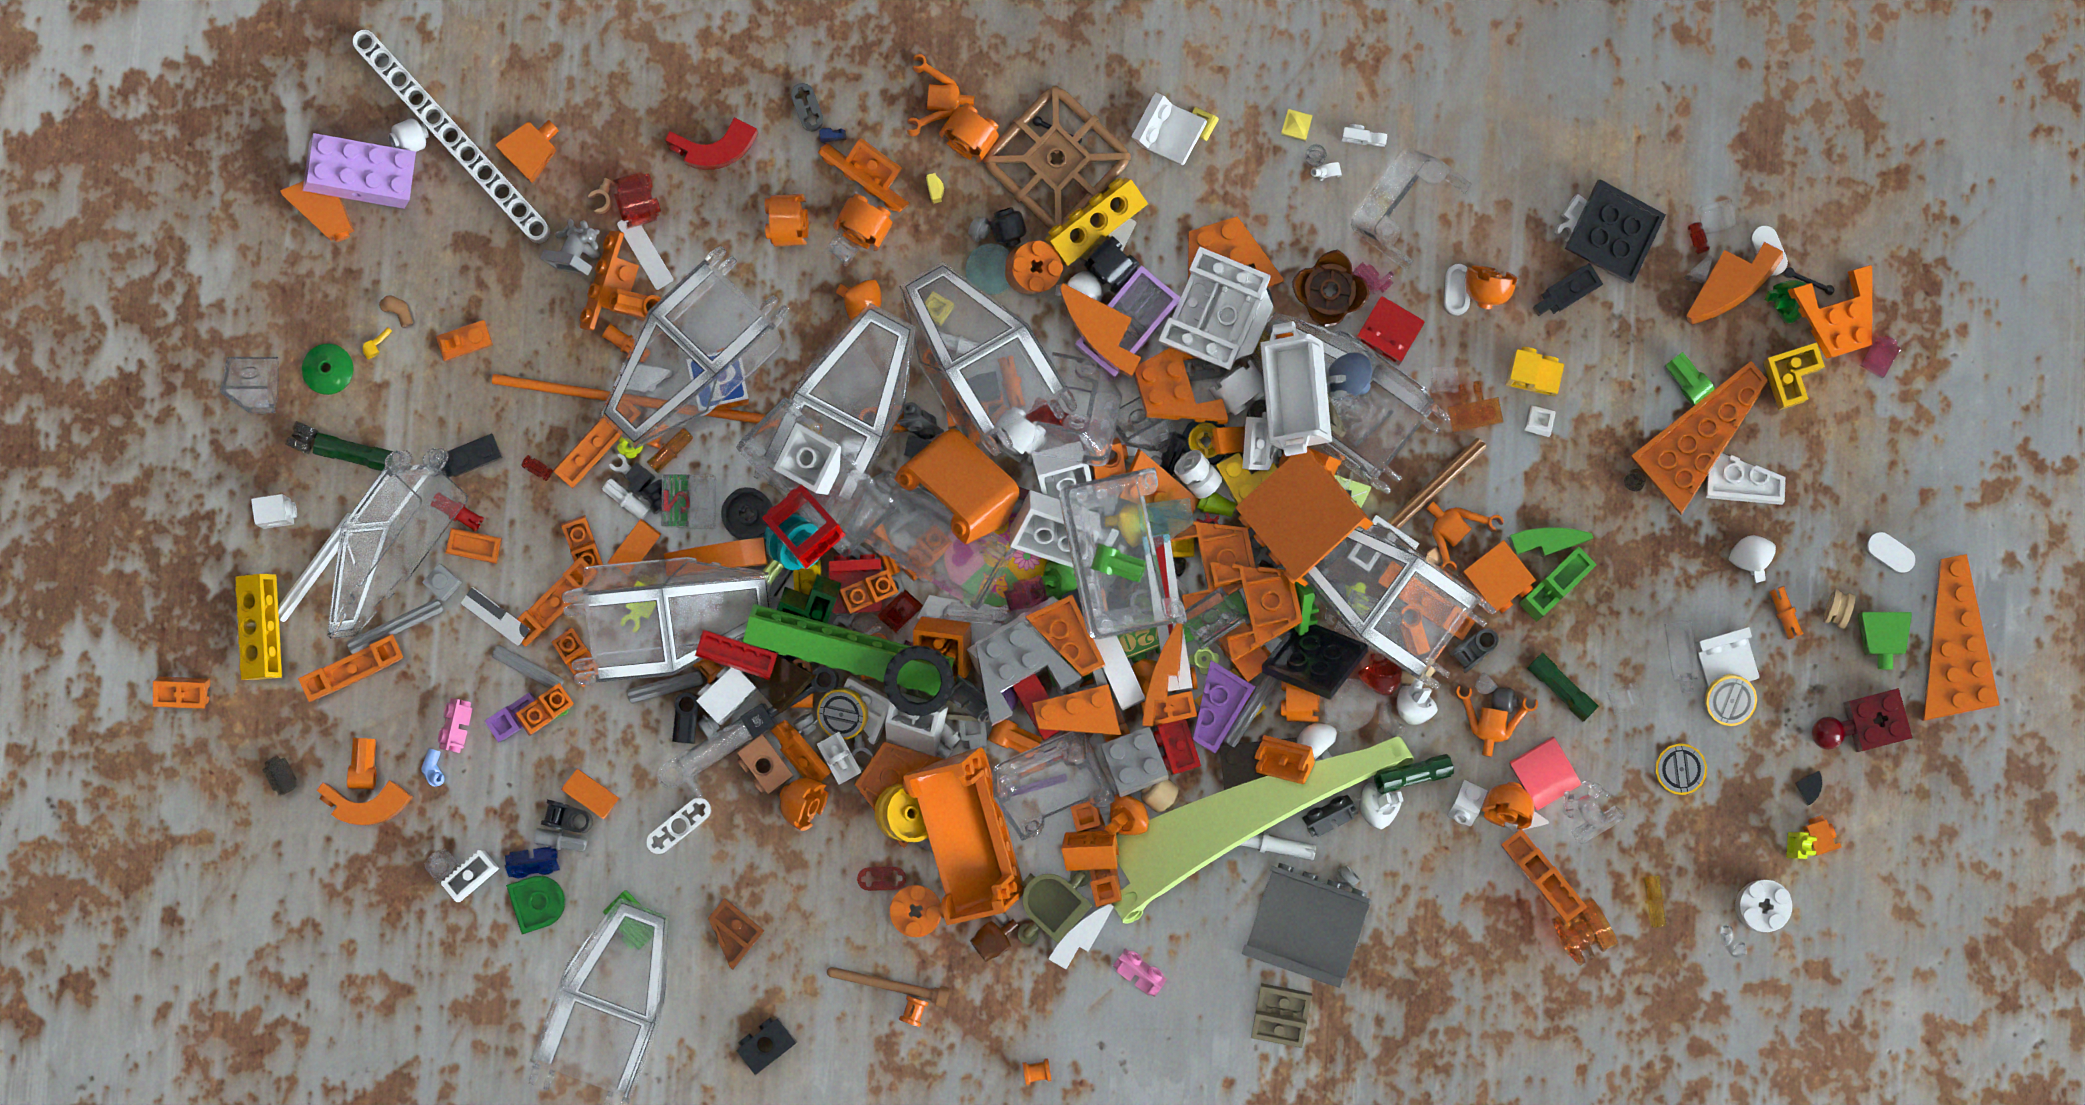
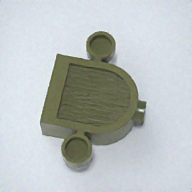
M1089 870L1071 871V880L1069 882L1055 874H1042L1037 877L1032 873L1028 875L1020 885L1025 888L1023 893L1025 912L1033 921L1030 924H1023L1019 928L1018 938L1022 943H1034L1038 938V930L1040 928L1057 943L1065 937L1093 906L1076 890L1077 887H1083L1090 882L1091 875Z

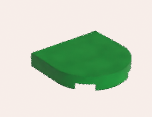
M533 876L506 885L522 935L554 924L563 914L565 895L561 886L555 880L546 876Z

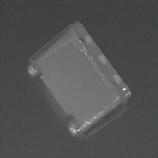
M1072 731L999 763L992 772L993 798L1022 841L1038 836L1044 827V818L1088 799L1095 808L1106 807L1115 801L1111 785L1084 732Z

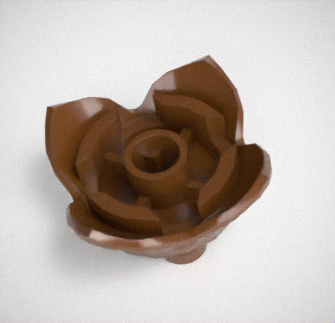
M1338 249L1323 254L1317 260L1315 266L1299 271L1292 281V288L1296 298L1306 306L1311 319L1322 327H1331L1339 324L1346 314L1360 309L1370 296L1366 282L1361 277L1354 275L1349 258ZM1329 284L1333 285V289L1337 290V294L1334 293L1331 297L1326 296V293L1323 292V288H1327Z

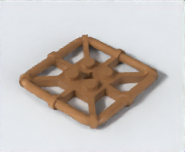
M1052 86L1051 89L1043 92L1020 117L1016 116L1014 118L1013 124L993 144L983 158V164L986 165L989 172L1015 196L1014 199L1018 203L1022 202L1046 226L1053 228L1058 224L1063 225L1070 220L1068 216L1079 208L1083 210L1090 204L1088 201L1093 196L1102 193L1126 168L1128 161H1131V154L1099 122V118L1096 115L1092 116L1065 90L1058 88V86ZM1052 99L1053 125L1040 138L1027 123ZM1059 99L1085 122L1073 137L1059 125ZM1092 129L1117 153L1090 154L1078 141ZM1020 131H1023L1035 143L1024 155L997 156ZM1052 153L1056 155L1062 153L1061 159L1063 163L1052 164V157L1050 155ZM1118 161L1094 187L1078 174L1089 162ZM1024 163L1036 175L1022 189L997 164ZM1074 179L1087 194L1062 219L1061 191ZM1041 180L1054 191L1055 219L1028 195Z

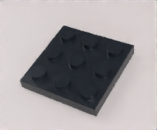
M1601 179L1597 180L1565 249L1628 283H1634L1666 214Z
M1317 624L1310 625L1308 632H1304V635H1299L1293 627L1262 664V673L1331 700L1368 653V644Z

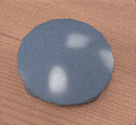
M1347 353L1335 360L1329 368L1330 376L1346 375L1345 382L1330 384L1331 392L1336 390L1347 391V398L1342 399H1349L1358 394L1363 395L1369 391L1371 387L1369 382L1372 376V366L1370 360L1365 355Z

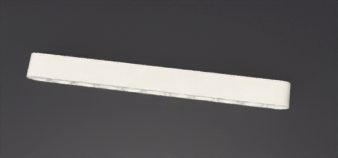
M368 30L358 31L353 37V45L358 53L523 233L534 243L545 242L550 236V228L545 220L377 37ZM363 39H372V44L369 48H360V43ZM381 57H388L389 63L383 68L377 66V62ZM400 75L406 76L404 85H394L396 77ZM416 94H422L424 97L419 105L411 104V99ZM440 113L441 117L437 123L431 124L428 122L430 114ZM450 131L458 133V137L454 142H446L445 140L447 133ZM467 150H474V158L470 161H464L462 158L463 153ZM483 169H491L492 176L489 179H480L479 175ZM501 187L509 188V195L506 198L501 199L497 197V191ZM521 205L525 206L527 209L526 214L522 217H515V208ZM536 224L544 226L543 233L539 236L531 234V229Z

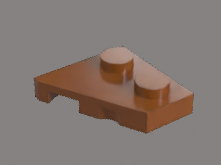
M726 898L722 900L708 917L728 961V965L734 970L765 930Z

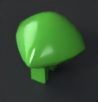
M1049 560L1044 568V576L1039 578V581L1044 586L1036 588L1035 592L1041 597L1049 596L1050 598L1054 596L1057 600H1062L1061 595L1072 592L1079 587V572L1075 568Z

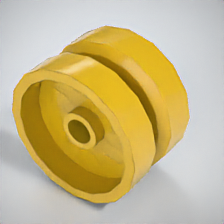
M903 784L888 787L879 795L875 804L874 817L878 828L885 836L893 840L905 842H919L928 838L918 799L906 794Z

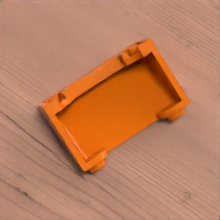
M954 428L940 434L901 466L894 479L900 486L909 491L916 489L921 483L954 513L951 519V530L965 545L1005 526L1019 497L1017 483L963 433Z

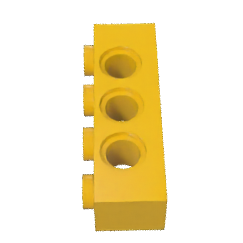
M1117 178L1109 184L1110 189L1104 194H1096L1088 201L1090 204L1083 210L1081 208L1075 210L1068 216L1070 220L1063 225L1058 224L1048 231L1049 236L1044 240L1057 251L1062 264L1070 265L1101 235L1106 237L1148 205L1131 179ZM1117 197L1119 199V207L1113 211L1110 203L1113 198ZM1094 213H1098L1099 222L1097 225L1092 226L1090 218ZM1077 228L1079 230V238L1072 242L1070 233L1073 229Z
M276 574L236 576L235 591L237 597L241 680L282 678Z

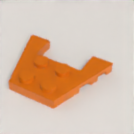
M1238 216L1188 232V280L1191 275L1189 269L1200 246L1246 266L1254 265L1256 270L1271 275L1267 288L1284 283L1281 274Z
M1872 265L1847 271L1854 298L1822 308H1818L1812 283L1788 290L1790 297L1795 298L1800 308L1798 310L1801 316L1806 317L1812 327L1811 333L1826 358L1836 357L1872 345Z
M1168 348L1137 366L1134 378L1146 417L1172 420L1186 418L1205 423V420L1217 421V424L1228 423V416L1222 399L1198 404L1195 402L1183 361L1197 357Z
M1173 518L1166 519L1171 542L1198 538L1208 590L1182 595L1186 618L1196 615L1243 588L1241 582L1215 588L1210 563L1237 564L1243 567L1256 568L1248 528Z
M1218 562L1210 563L1215 588L1242 583L1252 631L1226 636L1231 661L1239 659L1303 622L1295 584L1283 573L1284 569L1252 568L1237 564L1224 565Z
M883 741L854 785L875 811V804L879 795L888 787L903 784V776L906 773L944 760V758ZM896 840L904 849L909 843Z

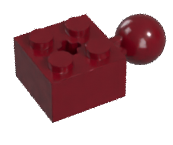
M1899 688L1843 702L1848 720L1840 722L1834 717H1823L1817 720L1812 728L1813 741L1817 746L1826 750L1837 748L1842 744L1844 738L1850 735L1853 737L1856 752L1912 739ZM1877 714L1879 717H1882L1881 726L1873 722V719L1877 718Z

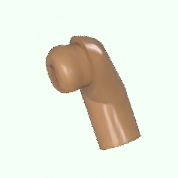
M388 295L379 302L380 309L383 312L391 311L397 314L401 327L413 324L408 305L405 301Z

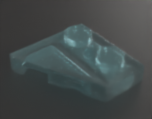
M1190 498L1138 505L1145 555H1149L1153 550L1193 525Z

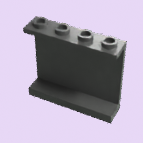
M1279 863L1278 867L1271 865L1270 871L1272 872L1248 943L1244 945L1242 955L1342 989L1372 901L1366 898L1368 893L1353 888L1352 892L1343 890V884L1329 879L1327 884L1317 881V875L1306 871L1303 872V875L1293 873V867Z

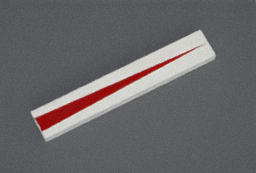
M1169 534L1144 537L1160 652L1177 623L1183 624ZM1184 628L1179 677L1169 676L1168 692L1192 688Z

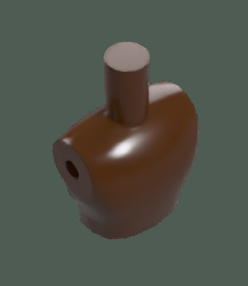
M1011 919L1001 928L993 921H989L977 931L970 942L982 959L987 962L1010 949L1011 944L1007 935L1019 926L1014 919Z

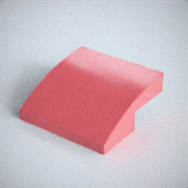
M1554 737L1509 762L1518 781L1533 798L1534 808L1537 811L1582 785Z

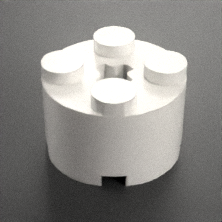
M1251 359L1245 362L1248 365L1246 368L1239 365L1216 382L1218 384L1216 389L1214 386L1208 388L1216 400H1223L1227 414L1231 413L1235 416L1247 407L1245 403L1252 398L1256 401L1265 395L1264 378Z
M1012 407L1010 411H1004L987 437L990 442L993 438L998 442L996 447L1001 452L1019 463L1024 459L1026 460L1025 465L1030 466L1033 462L1031 453L1041 450L1047 441L1045 436L1047 429L1038 422L1034 421L1032 424L1024 418L1025 414Z
M1756 880L1747 884L1739 891L1735 902V910L1741 922L1748 929L1757 932H1772L1781 929L1789 920L1792 913V900L1790 893L1781 884L1771 880ZM1766 900V904L1769 905L1768 910L1763 911L1762 908L1759 907V902H1764Z

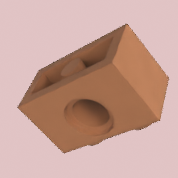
M763 734L737 752L741 757L737 760L745 772L750 770L756 777L753 783L761 793L766 791L770 795L794 777L793 773ZM768 759L770 761L771 768L767 773H760L757 770L759 760Z

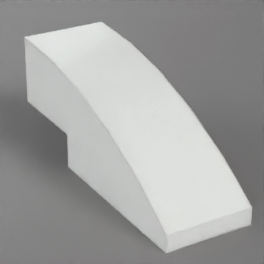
M1109 624L1091 632L1105 663V666L1102 667L1104 674L1122 711L1145 701V696L1112 625Z
M1108 904L1081 920L1057 944L1048 959L1067 969L1079 947L1089 952L1114 906Z

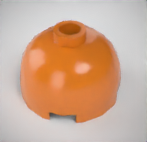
M1472 265V268L1467 267L1464 285L1470 298L1478 302V307L1492 309L1493 305H1502L1510 299L1518 278L1509 272H1506V276H1502L1503 274L1496 272L1495 268Z
M798 778L789 785L784 786L779 797L781 799V814L785 820L801 831L811 828L813 824L810 821L814 818L816 812L821 815L828 799V792L824 790L826 785L812 778Z
M1508 782L1507 784L1495 786L1487 793L1481 811L1485 812L1484 818L1493 824L1505 827V822L1518 825L1517 829H1526L1532 824L1534 801L1530 794L1522 788V785L1516 782Z

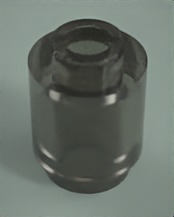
M276 756L264 763L266 767L262 771L273 791H277L279 796L285 795L298 787L295 782L297 778L286 758L280 759Z

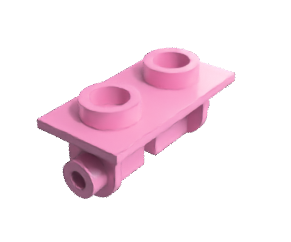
M451 698L450 703L446 704L444 709L445 725L444 728L440 729L438 735L439 749L449 750L450 745V751L460 753L461 748H464L467 731L458 728L459 724L469 726L473 710L471 702L461 700L459 705V699Z
M1126 948L1113 965L1116 968V972L1128 981H1131L1135 975L1138 976L1139 979L1134 985L1148 996L1151 994L1155 997L1167 980L1158 968L1149 966L1138 953L1129 951Z

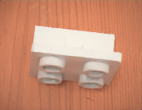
M1155 92L1131 137L1142 148L1180 165H1184L1207 121L1200 116L1172 105L1165 96Z
M1749 627L1695 643L1708 687L1715 679H1719L1727 674L1740 675L1748 681L1759 678L1748 638L1752 637Z

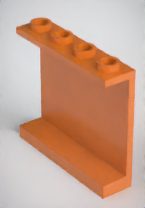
M1308 447L1306 453L1292 455L1235 507L1241 514L1238 519L1248 529L1251 527L1256 532L1253 535L1256 541L1262 547L1267 546L1271 550L1268 554L1277 565L1282 564L1286 570L1283 572L1293 584L1298 582L1304 587L1308 582L1303 576L1358 526L1367 530L1374 524Z

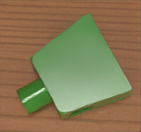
M1861 612L1858 614L1865 655H1877L1878 670H1893V655L1906 653L1912 612Z

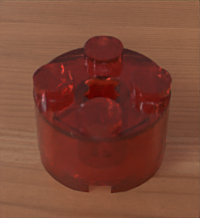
M641 171L612 180V187L618 186L616 188L618 193L614 194L622 221L628 220L625 225L626 229L657 221L661 209L657 197L652 199L651 188H653L649 173L643 174Z

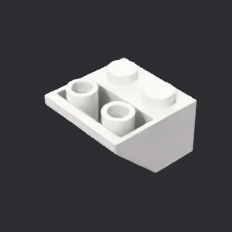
M901 693L909 701L917 703L928 701L905 693ZM890 702L885 721L886 742L936 756L948 706L944 705L937 712L926 716H911L899 711Z

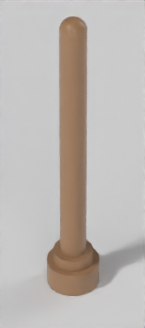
M830 967L827 970V975L832 978L930 999L932 1003H936V1006L946 1008L951 989L948 987L940 986V988L935 987L933 990L835 967Z

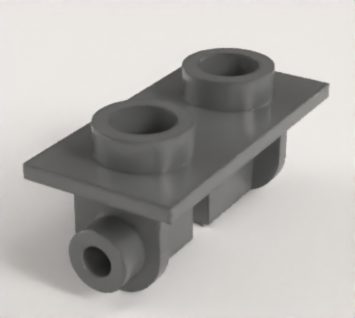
M913 402L904 405V419L897 421L898 424L922 439H932L935 435L944 432L943 429L937 426L935 416L921 410Z
M957 675L956 686L953 687L949 700L960 708L968 703L969 705L965 707V711L978 722L983 721L986 723L989 720L985 694L977 689L973 683Z
M1347 794L1332 799L1329 804L1322 808L1318 807L1310 810L1306 816L1302 817V820L1307 825L1311 837L1316 835L1319 837L1334 829L1330 822L1331 820L1335 819L1339 827L1355 819L1354 816L1358 812L1354 802Z

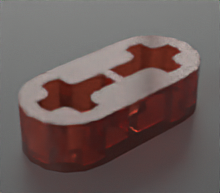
M868 867L862 869L857 877L859 886L868 891L898 890L905 885L907 879L906 873L899 867ZM868 871L871 872L872 876H880V881L872 882L870 887H867L866 882L861 880ZM892 871H897V874L902 876V881H898L897 886H893L891 881H883V876H891Z

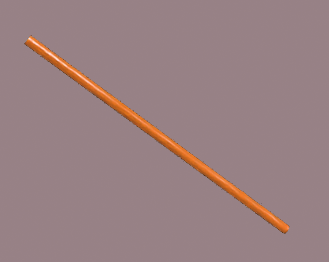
M493 374L492 384L602 401H610L613 394L612 391L498 374ZM623 394L633 405L659 409L668 401L665 399ZM683 402L673 410L698 415L697 406L692 403ZM732 409L701 414L703 416L779 427L783 417ZM799 419L796 422L816 433H822L823 423Z

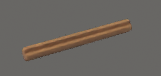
M1476 438L1387 522L1399 530L1486 449L1487 446L1483 440Z

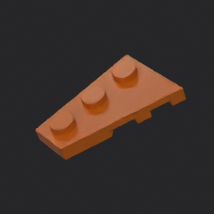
M1139 448L1118 494L1121 498L1185 521L1191 520L1199 501L1193 493Z
M1073 595L1025 616L1027 621L1081 677L1105 666L1104 660Z
M1108 684L1032 703L1038 729L1121 735Z

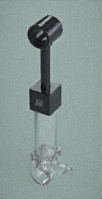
M829 667L817 668L813 672L816 677L785 710L816 691L818 693L831 692L836 689L839 684L838 672ZM823 672H827L831 676V683L827 687H823L819 683V676ZM766 703L759 704L740 716L738 720L663 764L657 772L659 783L665 788H676L686 783L691 793L697 799L703 796V793L694 777L752 739L777 726L778 723L774 717L781 712H777L773 706L768 708ZM669 768L675 769L678 773V778L675 782H670L666 778V772Z

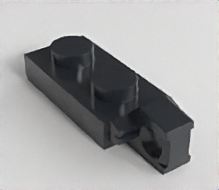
M1588 263L1549 287L1546 292L1541 294L1544 300L1535 305L1533 309L1538 316L1548 310L1555 314L1598 289L1603 283L1592 265Z
M491 433L444 452L445 454L439 456L440 462L428 467H430L429 469L433 477L446 473L447 478L457 477L503 457L494 435Z

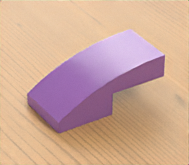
M532 692L527 693L485 720L498 743L523 728L515 714L536 700Z

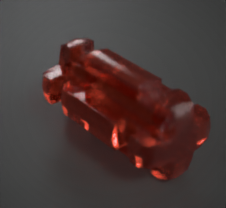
M1701 222L1688 226V230H1691L1690 237L1693 246L1697 248L1695 251L1697 254L1710 250V247L1706 244L1708 241L1704 229H1701Z
M527 455L521 466L524 469L528 468L529 472L539 478L543 477V480L547 481L551 477L553 470L551 468L548 469L545 464L535 458L531 459L532 457Z

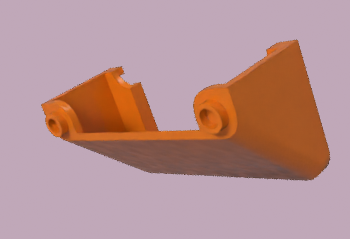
M982 747L971 749L906 773L903 776V788L910 797H917L945 892L942 903L939 904V912L941 917L945 918L946 925L1005 913L1023 895L1024 887L1020 885L1023 880L984 749Z

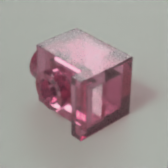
M1041 575L1028 580L1021 579L1012 583L1013 587L1004 591L1009 611L1030 608L1048 600Z

